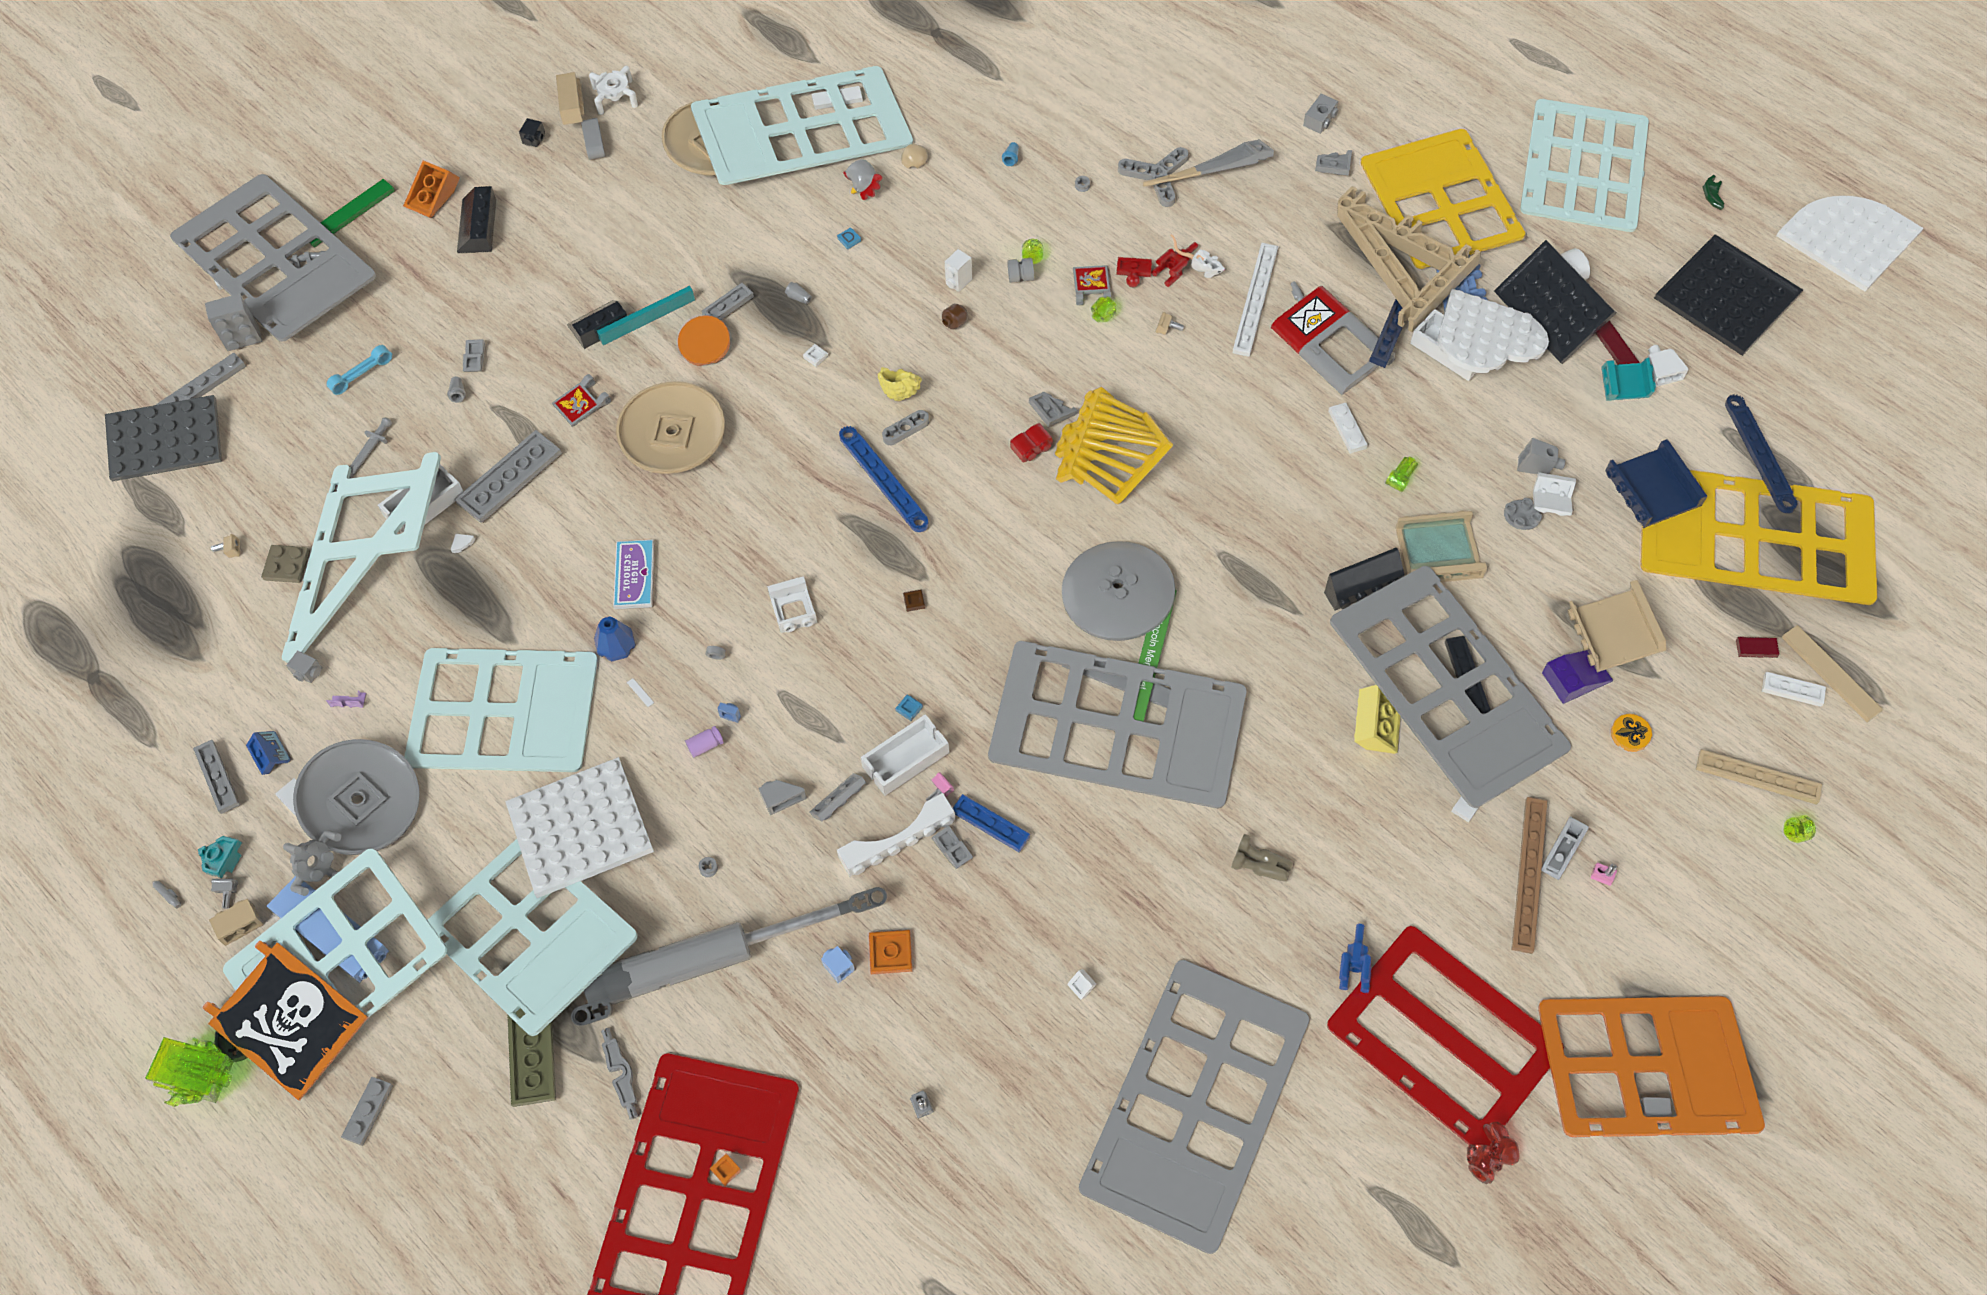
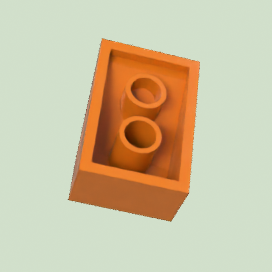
M423 160L403 206L432 218L454 193L460 177Z

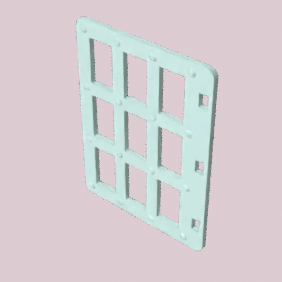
M1547 99L1537 100L1520 206L1521 212L1527 215L1614 230L1635 231L1638 223L1642 177H1644L1645 172L1643 168L1648 118L1638 114ZM1556 113L1575 116L1572 139L1553 136ZM1538 115L1544 116L1543 120H1538ZM1586 118L1605 121L1602 144L1583 141ZM1616 123L1635 126L1632 149L1613 146ZM1551 146L1571 150L1568 173L1548 170ZM1581 152L1601 155L1598 178L1579 175ZM1532 154H1538V158H1532ZM1612 157L1631 160L1629 183L1609 180ZM1547 181L1566 184L1563 208L1543 205ZM1577 186L1597 189L1594 213L1574 210ZM1527 191L1533 193L1532 197H1526ZM1608 191L1627 194L1624 219L1605 215Z

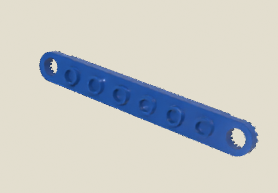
M846 426L843 429L841 428V431H839L840 441L906 523L915 532L925 531L929 525L928 518L854 427ZM846 433L853 434V436L848 439L847 437H844ZM916 520L924 521L923 525L916 526L914 522Z

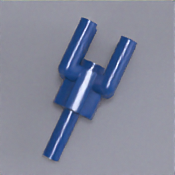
M1356 924L1355 941L1353 944H1348L1347 952L1342 953L1339 973V989L1348 990L1349 973L1352 971L1355 973L1361 972V992H1369L1371 956L1368 954L1369 948L1363 945L1365 927L1363 924Z

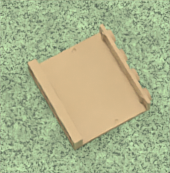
M1638 580L1630 582V591L1581 607H1576L1572 601H1569L1570 609L1567 610L1571 621H1575L1574 628L1578 636L1581 635L1582 640L1580 641L1583 650H1588L1589 653L1587 655L1590 666L1594 665L1597 672L1666 651L1665 637Z

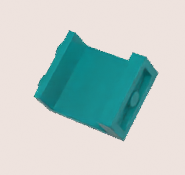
M1645 358L1642 363L1615 365L1614 360L1606 361L1601 367L1606 401L1649 398L1656 390V383L1652 378L1653 365L1650 364V358Z

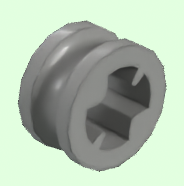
M1087 176L1076 178V190L1080 192L1089 190L1090 180Z
M705 857L699 862L698 867L702 876L712 877L716 874L718 867L713 858ZM711 864L712 869L705 870L704 865L709 866Z

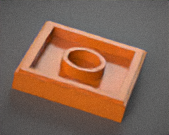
M910 930L869 933L871 975L912 972Z

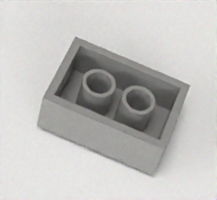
M240 293L205 303L208 320L227 351L262 342L259 325Z

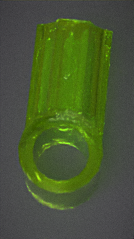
M1410 456L1404 457L1398 467L1391 471L1385 484L1403 492L1410 477L1418 467L1416 460Z

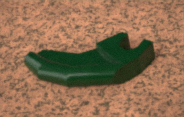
M1712 175L1703 185V192L1706 200L1713 207L1722 210L1724 202L1718 195L1722 181L1713 182L1716 176Z

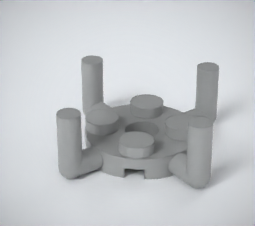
M325 830L318 841L309 840L298 846L290 843L283 845V849L291 854L292 873L296 876L290 887L292 892L306 896L309 890L301 886L303 881L318 882L325 875L332 878L338 873V871L330 867L334 855L326 846V843L329 839L340 841L342 838L341 834ZM314 856V863L308 866L307 861L309 857Z

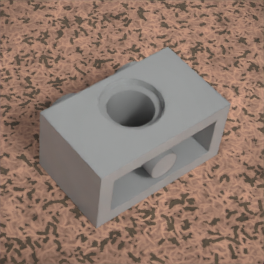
M1320 94L1306 112L1303 126L1321 134L1324 128H1328L1331 119L1337 116L1339 111L1337 108L1338 101Z

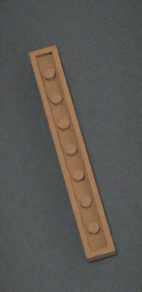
M1527 797L1525 800L1511 950L1533 954L1535 947L1547 800Z

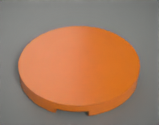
M698 316L689 320L682 327L678 335V348L682 356L689 363L697 366L717 363L726 355L730 347V334L726 325L720 319L713 316Z

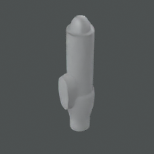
M1294 281L1291 283V292L1294 299L1299 302L1304 297L1301 289Z
M153 881V888L169 904L173 905L176 909L181 906L177 899L178 896L172 889H167L160 881Z

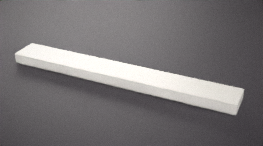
M1261 243L1233 347V354L1250 357L1278 250L1276 245Z

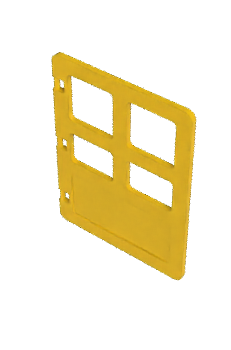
M1465 129L1453 130L1363 156L1361 158V166L1387 215L1395 219L1396 225L1405 218L1400 212L1396 201L1427 192L1431 193L1439 209L1412 216L1414 219L1411 228L1418 220L1422 221V226L1445 220L1459 246L1452 247L1454 255L1466 244L1471 246L1469 255L1475 254L1476 250L1482 252L1524 239L1525 231L1522 225L1518 222L1514 211L1499 185L1496 184L1492 173ZM1469 144L1471 149L1467 150L1465 145ZM1478 179L1487 194L1452 204L1443 188ZM1490 181L1492 186L1488 187L1486 182ZM1490 206L1494 207L1507 232L1473 241L1461 222L1459 215ZM1510 218H1511L1514 223H1513V224H1509V222L1507 221V219H1510ZM1410 256L1416 268L1424 269L1427 267H1431L1428 264Z

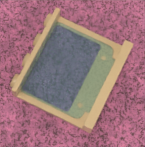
M1472 511L1443 512L1436 515L1423 514L1415 517L1404 516L1398 518L1395 529L1406 575L1422 566H1428L1439 577L1440 582L1483 578L1487 567L1485 562L1480 563L1470 525L1473 515Z

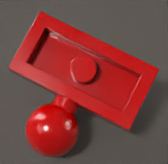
M1118 257L1116 275L1128 276L1126 279L1127 285L1132 288L1137 287L1140 283L1139 276L1151 277L1152 259Z

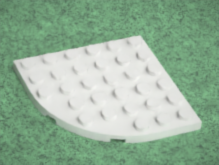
M1832 196L1816 200L1803 207L1780 229L1776 236L1866 292L1924 228L1887 207L1885 204L1855 196Z

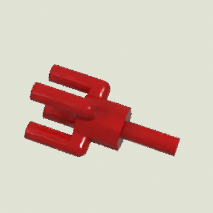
M1193 242L1186 249L1179 250L1185 253H1192L1198 248V244ZM1169 249L1156 260L1158 266L1151 271V274L1156 277L1165 268H1169L1171 276L1164 282L1165 286L1169 287L1183 275L1182 268L1187 265L1190 258L1180 255L1173 249Z

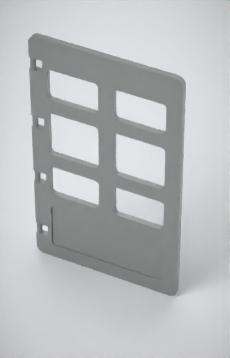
M265 174L256 176L170 234L173 242L183 249L231 296L239 293L241 296L246 295L248 298L244 301L253 317L281 342L297 334L376 278V274L371 267ZM265 195H271L279 203L277 207L251 224L245 222L238 215V213ZM291 213L308 229L279 249H275L259 232L284 215ZM225 222H228L238 231L209 252H205L196 244L197 240ZM315 238H319L329 247L328 250L299 269L286 259ZM248 241L265 258L238 277L233 278L216 261ZM187 242L191 244L188 247L184 246ZM272 267H277L287 276L283 281L257 298H254L244 289V286ZM217 268L219 271L214 274L212 270ZM274 322L276 326L273 328L270 327L269 325Z
M1422 566L1334 614L1330 619V624L1467 804L1472 808H1479L1567 754L1571 749V744L1553 724L1551 718L1524 684L1514 675L1512 669L1485 635L1483 636L1479 631L1477 625L1450 591L1440 582L1441 580L1428 566ZM1437 584L1442 593L1439 594L1433 586ZM1432 595L1449 615V618L1422 633H1418L1402 613V610ZM1389 619L1406 642L1375 658L1359 639L1358 635ZM1458 629L1465 635L1484 659L1485 663L1455 679L1433 653L1429 645ZM1473 630L1479 639L1475 640L1470 631ZM1412 654L1418 655L1441 685L1440 689L1414 704L1408 703L1385 673L1387 668ZM1491 675H1496L1510 692L1512 698L1488 713L1482 714L1465 694V690ZM1510 677L1514 681L1516 686L1513 687L1509 683L1507 678ZM1452 700L1467 718L1469 724L1442 740H1437L1421 720V716L1446 701ZM1549 725L1554 734L1551 735L1544 726Z
M1018 641L1014 645L988 751V758L991 762L1219 809L1225 805L1246 697V688L1239 683L1220 681L1209 677ZM1036 650L1047 651V655H1037ZM1043 661L1070 667L1063 701L1060 705L1037 701L1032 698L1039 666ZM1095 661L1106 663L1105 668L1094 666ZM1085 670L1125 677L1127 679L1122 706L1118 716L1082 710L1076 707ZM1153 674H1164V680L1153 678ZM1143 681L1171 688L1165 720L1162 725L1137 721L1133 718L1140 684ZM1213 684L1224 686V691L1212 689ZM1029 714L1053 718L1058 721L1049 758H1041L1019 752ZM1073 723L1113 730L1115 732L1107 770L1064 762L1067 742ZM1130 735L1159 740L1160 744L1152 779H1144L1122 773Z
M1186 960L1178 961L1079 1183V1192L1095 1202L1204 1253L1214 1254L1219 1248L1308 1026L1309 1016L1307 1013ZM1174 982L1180 984L1177 994L1170 992ZM1185 994L1225 1012L1224 1020L1214 1040L1171 1021L1181 995ZM1245 1020L1284 1038L1285 1042L1274 1066L1267 1065L1230 1048V1042L1239 1021ZM1164 1037L1207 1056L1206 1063L1190 1097L1183 1096L1146 1078L1156 1051ZM1148 1040L1155 1042L1151 1052L1145 1050ZM1223 1063L1262 1079L1267 1083L1251 1124L1243 1123L1206 1105L1207 1097ZM1139 1094L1183 1114L1172 1142H1166L1127 1123V1118ZM1122 1099L1129 1101L1125 1112L1118 1109ZM1202 1121L1243 1141V1146L1232 1170L1225 1169L1187 1150V1145L1197 1122ZM1096 1160L1103 1162L1099 1173L1092 1171Z

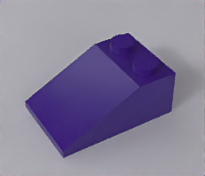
M1588 650L1566 654L1547 662L1542 672L1562 704L1613 682L1607 670L1597 672L1594 665L1590 666L1587 655H1589Z

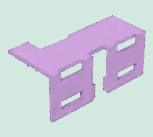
M358 690L357 695L359 697L332 696V700H326L330 707L349 706L350 708H363L366 693Z

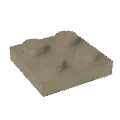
M271 545L262 572V579L265 581L300 583L309 555V549L307 547Z

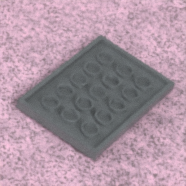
M214 395L105 414L109 479L112 482L222 462L217 403Z

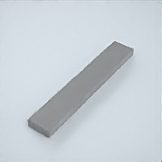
M1099 661L1094 663V666L1105 668L1106 663ZM1062 665V667L1070 670V667ZM1090 670L1083 672L1084 676L1125 692L1127 683L1125 677ZM1153 683L1149 701L1167 708L1171 689Z

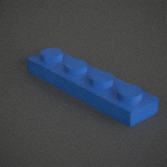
M963 794L952 808L956 816L1019 853L1030 838L1028 832Z

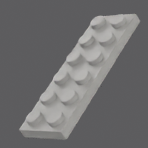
M535 430L461 493L455 501L477 521L482 523L561 455L562 452L556 445Z

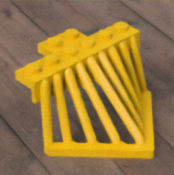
M1099 387L1086 393L1077 421L1066 424L1062 429V435L1057 443L1055 455L1059 458L1063 457V460L1058 468L1056 480L1062 483L1074 479L1080 485L1085 480L1115 504H1119L1172 448L1173 443L1147 412L1142 413L1115 399L1103 387ZM1113 405V406H1115V407H1117V408H1119V409H1121V410H1123V411H1120V410H1118V409H1116V408H1113V407H1111V406ZM1111 439L1152 446L1157 449L1152 454L1147 455L1101 441ZM1106 450L1143 460L1144 463L1139 468H1134L1096 451ZM1098 460L1130 473L1132 476L1123 482L1094 465L1091 461ZM1087 471L1094 472L1120 489L1114 494L1089 475Z

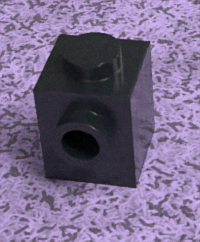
M529 118L525 120L519 131L522 144L538 147L540 142L543 141L545 130L541 121Z

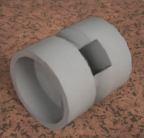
M1023 258L1021 262L1017 259L1007 261L1010 283L1019 282L1020 279L1024 281L1034 280L1032 258Z

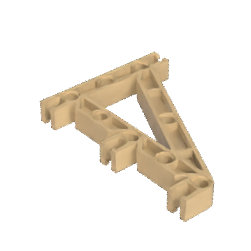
M1351 186L1338 199L1337 216L1403 309L1398 315V325L1403 327L1405 325L1404 322L1408 319V331L1413 332L1450 294L1451 289H1455L1479 264L1481 251L1476 250L1475 254L1469 258L1471 246L1466 244L1454 255L1452 248L1421 233L1422 221L1418 220L1411 228L1414 218L1407 215L1396 225L1394 218L1365 204V192L1361 191L1360 195L1355 198L1357 188ZM1387 244L1439 270V272L1418 291L1417 285Z

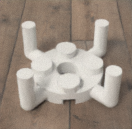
M624 66L620 71L613 70L612 73L608 74L607 72L601 75L593 72L589 74L592 88L597 90L599 94L595 98L599 115L604 114L602 105L604 98L618 101L620 97L626 94L630 97L632 107H638L636 94L633 90L629 89V83L633 80L628 66Z

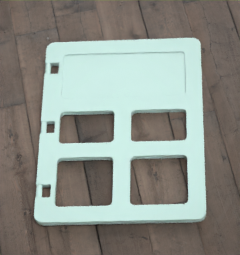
M428 649L424 654L404 758L412 768L540 772L579 771L583 763L598 659L596 654L593 652ZM448 654H458L457 659H447ZM506 655L516 656V660H506ZM565 657H575L574 662L564 661ZM439 664L479 665L474 698L471 702L431 701L436 669ZM495 666H523L517 702H488ZM429 716L470 717L463 754H421L426 722ZM485 718H514L508 755H479Z
M516 839L428 919V922L440 938L444 934L449 938L444 943L447 947L446 954L528 1035L535 1036L637 940V932L581 881L565 887L578 901L548 930L542 932L527 916L550 894L536 898L533 890L520 903L513 905L491 885V881L522 854ZM481 895L502 915V919L471 948L466 949L444 928V924L473 897ZM512 929H517L531 942V945L502 973L494 976L480 963V959ZM481 971L487 975L482 981L476 976ZM520 1008L526 1013L521 1019L515 1014Z
M367 849L227 961L223 967V972L236 991L266 956L255 948L256 943L260 940L272 948L278 942L337 990L328 978V974L349 956L353 955L375 986V991L356 1006L364 1013L362 1008L372 1002L374 1007L367 1013H364L370 1017L418 979L427 969L445 957L447 947L379 852L374 849ZM370 868L391 896L392 902L361 928L355 930L335 902L334 895L366 869ZM318 908L322 910L342 939L341 944L320 961H316L295 930L299 923ZM403 914L426 945V949L394 976L389 978L367 947V942ZM424 959L427 964L417 971L414 966Z

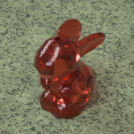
M1499 1122L1483 1125V1130L1492 1145L1470 1144L1467 1147L1468 1168L1477 1180L1486 1185L1494 1181V1172L1501 1171L1503 1164L1515 1165L1520 1158L1518 1143L1509 1137L1508 1130Z

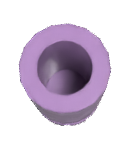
M716 726L685 740L693 758L717 747L718 744L724 743Z

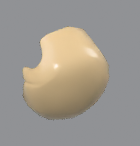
M908 145L901 156L902 164L908 169L911 166H915L918 169L926 163L928 158L927 151L921 145Z

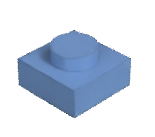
M720 702L718 706L720 718L738 723L741 717L739 708L732 703L724 704Z

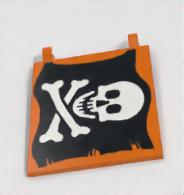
M259 940L255 948L266 956L221 1009L208 1001L204 1004L203 1009L213 1016L208 1023L212 1028L300 1101L369 1017L280 943L277 942L271 948L267 943Z

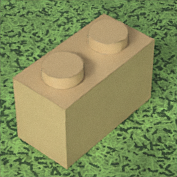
M248 899L236 902L231 908L220 911L209 919L218 940L225 946L264 925L255 906Z

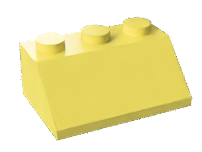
M1377 685L1359 689L1354 742L1366 750L1397 753L1400 727L1399 713Z

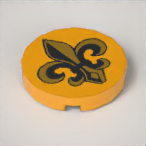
M1624 714L1614 721L1611 727V737L1617 746H1621L1628 752H1637L1643 750L1650 743L1652 729L1649 723L1642 717L1635 714Z

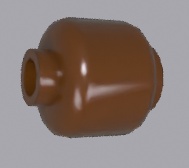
M954 303L942 311V323L950 329H956L967 321V310L962 305Z

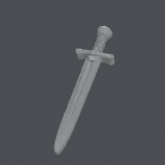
M382 418L381 425H379L375 433L365 431V435L370 438L350 465L352 471L349 479L354 476L379 441L384 444L388 442L382 434L387 427L392 425L389 418Z

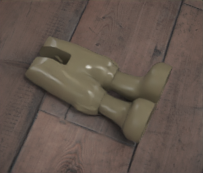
M1244 834L1231 868L1235 870L1240 868L1252 869L1258 876L1287 882L1289 877L1287 871L1291 870L1293 862L1267 849L1259 851L1253 848L1250 844V836ZM1245 856L1257 859V861L1249 860Z

